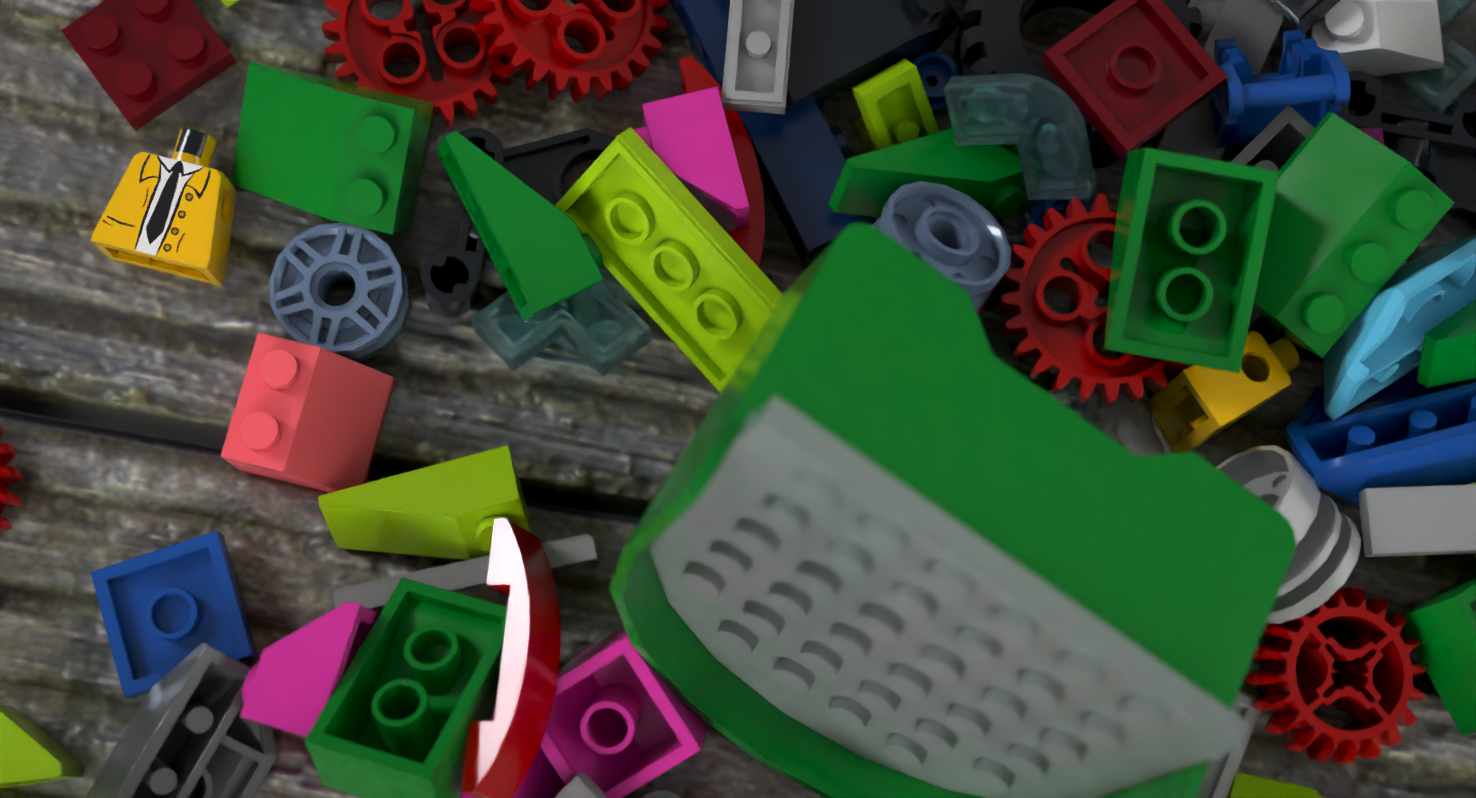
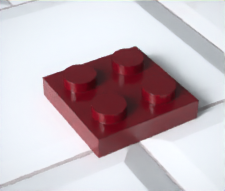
M105 0L61 30L135 131L237 63L232 53L192 0Z
M1116 0L1045 51L1040 61L1121 159L1128 156V151L1139 148L1219 89L1227 79V75L1162 0Z

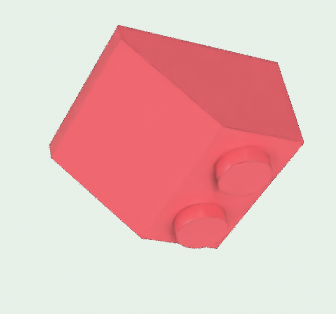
M258 332L220 457L239 471L329 493L365 484L396 379L324 348Z

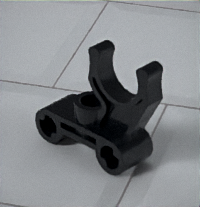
M1362 71L1348 72L1350 78V100L1348 104L1342 105V112L1339 117L1358 129L1382 128L1384 145L1408 160L1455 202L1446 214H1453L1466 219L1476 229V138L1470 136L1463 126V120L1465 119L1476 130V94L1464 98L1443 114L1385 104V92L1378 80ZM1349 109L1356 111L1357 116L1349 115ZM1419 245L1406 259L1407 262L1419 256Z
M469 128L459 132L554 206L563 197L561 183L565 174L578 163L589 159H597L616 138L589 128H583L503 149L500 140L493 133L482 128ZM448 175V179H449V182H450V184H451V186H452V189L457 193V191H456V189H455V187H454V185H453V183H452V181H451V179H450V177H449V175ZM465 207L456 247H443L433 251L425 259L421 268L422 293L426 305L434 313L443 317H458L466 314L474 307L480 291L486 258L490 257ZM448 273L458 274L467 281V284H456L453 288V293H445L433 285L435 281L445 282Z

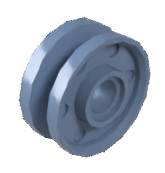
M919 181L902 185L889 197L882 209L881 217L872 225L969 292L976 312L982 307L989 297L990 291L1003 278L1010 267L1011 248L1006 234L999 223L987 209L970 196L944 184Z
M346 223L317 225L295 236L278 255L269 280L271 308L282 329L294 341L324 348L356 362L366 361L388 349L404 330L411 309L410 283L390 246L369 229ZM340 282L355 283L354 296L349 302L341 306L328 305L327 297L329 291Z

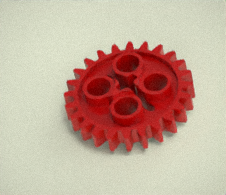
M326 0L327 13L333 18L338 19L322 24L324 37L331 41H336V43L325 48L329 63H344L336 70V79L347 83L356 82L355 85L433 102L430 126L432 117L434 115H441L449 129L454 128V111L462 109L471 119H477L476 99L480 97L487 103L495 105L498 103V93L492 83L496 82L506 86H511L513 83V75L507 77L504 74L506 69L504 64H508L510 61L508 55L504 53L489 57L487 54L496 40L494 34L480 35L475 32V28L487 14L470 10L469 4L472 0H458L450 5H441L433 0H421L428 29L433 33L435 54L444 76L439 82L434 81L431 77L423 42L419 32L416 31L414 12L410 0ZM385 1L397 3L402 7L401 12L390 20H381L370 14L376 4ZM458 43L470 44L479 52L473 60L464 63L451 60L446 53L451 46ZM398 58H409L419 64L418 70L407 78H397L386 71L389 64Z
M472 0L469 4L470 10L487 14L475 28L476 34H494L496 38L487 52L488 56L494 57L506 53L510 61L506 66L504 74L508 77L522 68L528 73L525 89L531 91L540 80L547 82L549 99L554 101L565 87H569L574 103H580L588 94L589 88L599 101L604 100L612 91V85L622 92L634 80L633 75L640 77L651 65L648 58L652 59L663 45L656 37H659L668 27V21L656 15L667 5L668 0H614L619 6L621 13L608 8L603 0H569L573 2L574 7L568 5L565 2L566 0H534L538 5L539 11L526 8L519 0ZM564 36L573 37L578 40L584 47L585 54L571 49L566 43ZM606 36H610L611 41L606 40Z
M1105 194L1097 196L1090 212L1086 211L1078 197L1072 198L1066 210L1067 219L1051 207L1043 216L1046 231L1032 223L1027 226L1022 235L1029 247L1014 244L1011 249L1010 260L1020 269L1009 268L999 281L1006 287L1015 290V292L1002 295L997 301V308L1015 312V317L1003 325L1001 332L1003 335L1021 334L1023 341L1012 353L1014 359L1032 354L1037 359L1029 374L1032 380L1041 376L1046 371H1050L1055 375L1051 388L1052 394L1057 395L1068 383L1076 385L1075 396L1077 404L1082 405L1088 400L1093 390L1097 389L1099 390L1103 406L1110 407L1116 402L1120 388H1122L1130 403L1133 404L1143 398V382L1157 394L1168 386L1164 371L1173 376H1178L1189 367L1185 363L1121 352L1119 359H1105L1094 349L1092 342L1093 333L1105 332L1108 308L1106 307L1104 310H1101L1094 301L1105 290L1109 292L1111 268H1103L1096 265L1089 257L1087 248L1089 244L1099 243L1104 244L1113 252L1117 210L1116 212L1110 211ZM1062 260L1070 262L1074 272L1064 270L1060 262ZM1057 288L1066 292L1072 300V313L1063 315L1050 310L1044 301V290Z

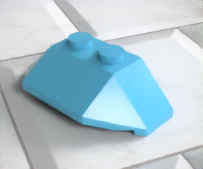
M1476 235L1430 248L1413 260L1405 261L1323 357L1324 412L1333 421L1418 367L1425 333L1476 300Z

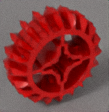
M1347 587L1342 591L1338 589L1327 602L1303 617L1280 624L1266 623L1261 635L1266 644L1265 646H1257L1252 657L1253 660L1260 662V671L1248 673L1244 679L1249 684L1262 686L1263 694L1256 697L1251 706L1257 711L1272 710L1273 713L1264 729L1268 730L1271 734L1286 732L1284 747L1295 752H1302L1306 749L1307 757L1316 762H1327L1332 757L1336 764H1353L1357 760V756L1361 759H1374L1380 756L1381 744L1383 746H1395L1397 743L1402 742L1397 725L1412 726L1413 723L1418 721L1407 705L1408 702H1419L1427 696L1419 688L1413 686V676L1422 675L1428 668L1421 663L1411 662L1409 653L1415 651L1421 642L1414 637L1401 638L1399 634L1407 618L1401 617L1399 614L1385 617L1388 600H1383L1380 597L1365 600L1364 589ZM1326 620L1333 621L1348 628L1358 638L1353 642L1339 644L1333 636L1324 637L1316 626ZM1297 661H1298V663H1299V669H1300V674H1299L1298 681H1297V678H1296V662H1297ZM1333 662H1340L1337 664L1339 674L1333 675L1339 678L1338 685L1331 686L1334 683L1331 673L1338 672L1332 669ZM1333 703L1338 710H1347L1354 720L1343 727L1335 728L1320 720L1313 711L1318 706H1329Z

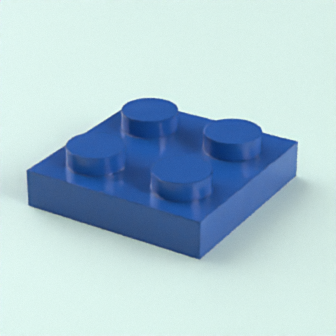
M219 531L90 572L125 698L133 699L148 694L157 682L203 642L240 662L258 657L224 534Z

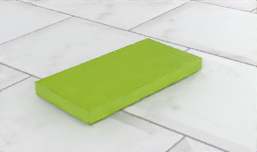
M630 126L611 142L559 200L555 207L575 222L580 234L588 233L592 237L600 251L603 265L721 393L783 294Z

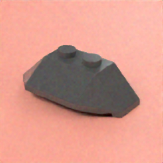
M204 642L201 643L150 689L85 798H254L275 762L277 752L272 726L240 717L245 703L242 698L243 685L251 667Z

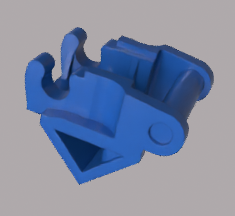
M1300 30L1283 32V52L1279 71L1252 75V66L1243 51L1236 48L1235 38L1215 40V63L1227 75L1223 85L1208 96L1216 148L1249 144L1287 105H1290L1315 128L1328 112L1340 116L1342 105L1349 103V73L1337 50H1326L1318 47L1314 38L1306 39L1305 33Z

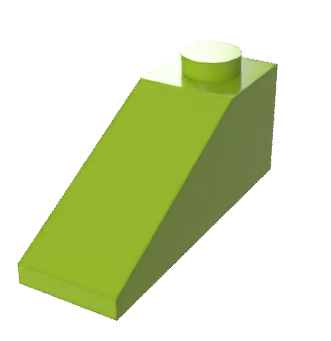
M508 445L318 496L319 507L339 549L470 560L490 555L495 519L507 518L532 533L523 489Z

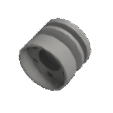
M1277 445L1255 446L1231 456L1218 465L1216 468L1279 511L1289 521L1294 530L1296 539L1295 551L1266 623L1280 624L1303 617L1327 602L1347 581L1358 561L1361 538L1356 525L1346 514L1338 510L1337 504L1331 497L1318 490L1315 480L1291 453Z

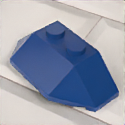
M1418 366L1334 421L1324 412V386L1316 388L1301 408L1295 421H1291L1286 428L1285 439L1303 468L1315 480L1316 485L1358 506V492L1365 488L1470 484L1476 482V378L1426 388L1417 382Z

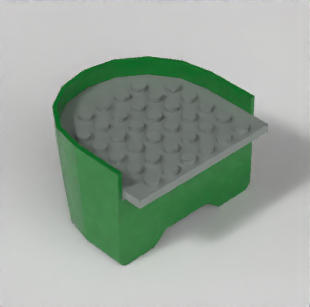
M854 223L848 225L785 291L626 543L609 590L630 643L682 703L754 759L822 798H1197L1212 759L1238 751L1250 724L1231 710L1295 551L1296 539L1291 524L1279 511L1194 451L1136 456L998 359L992 353L969 292L880 229L867 223Z

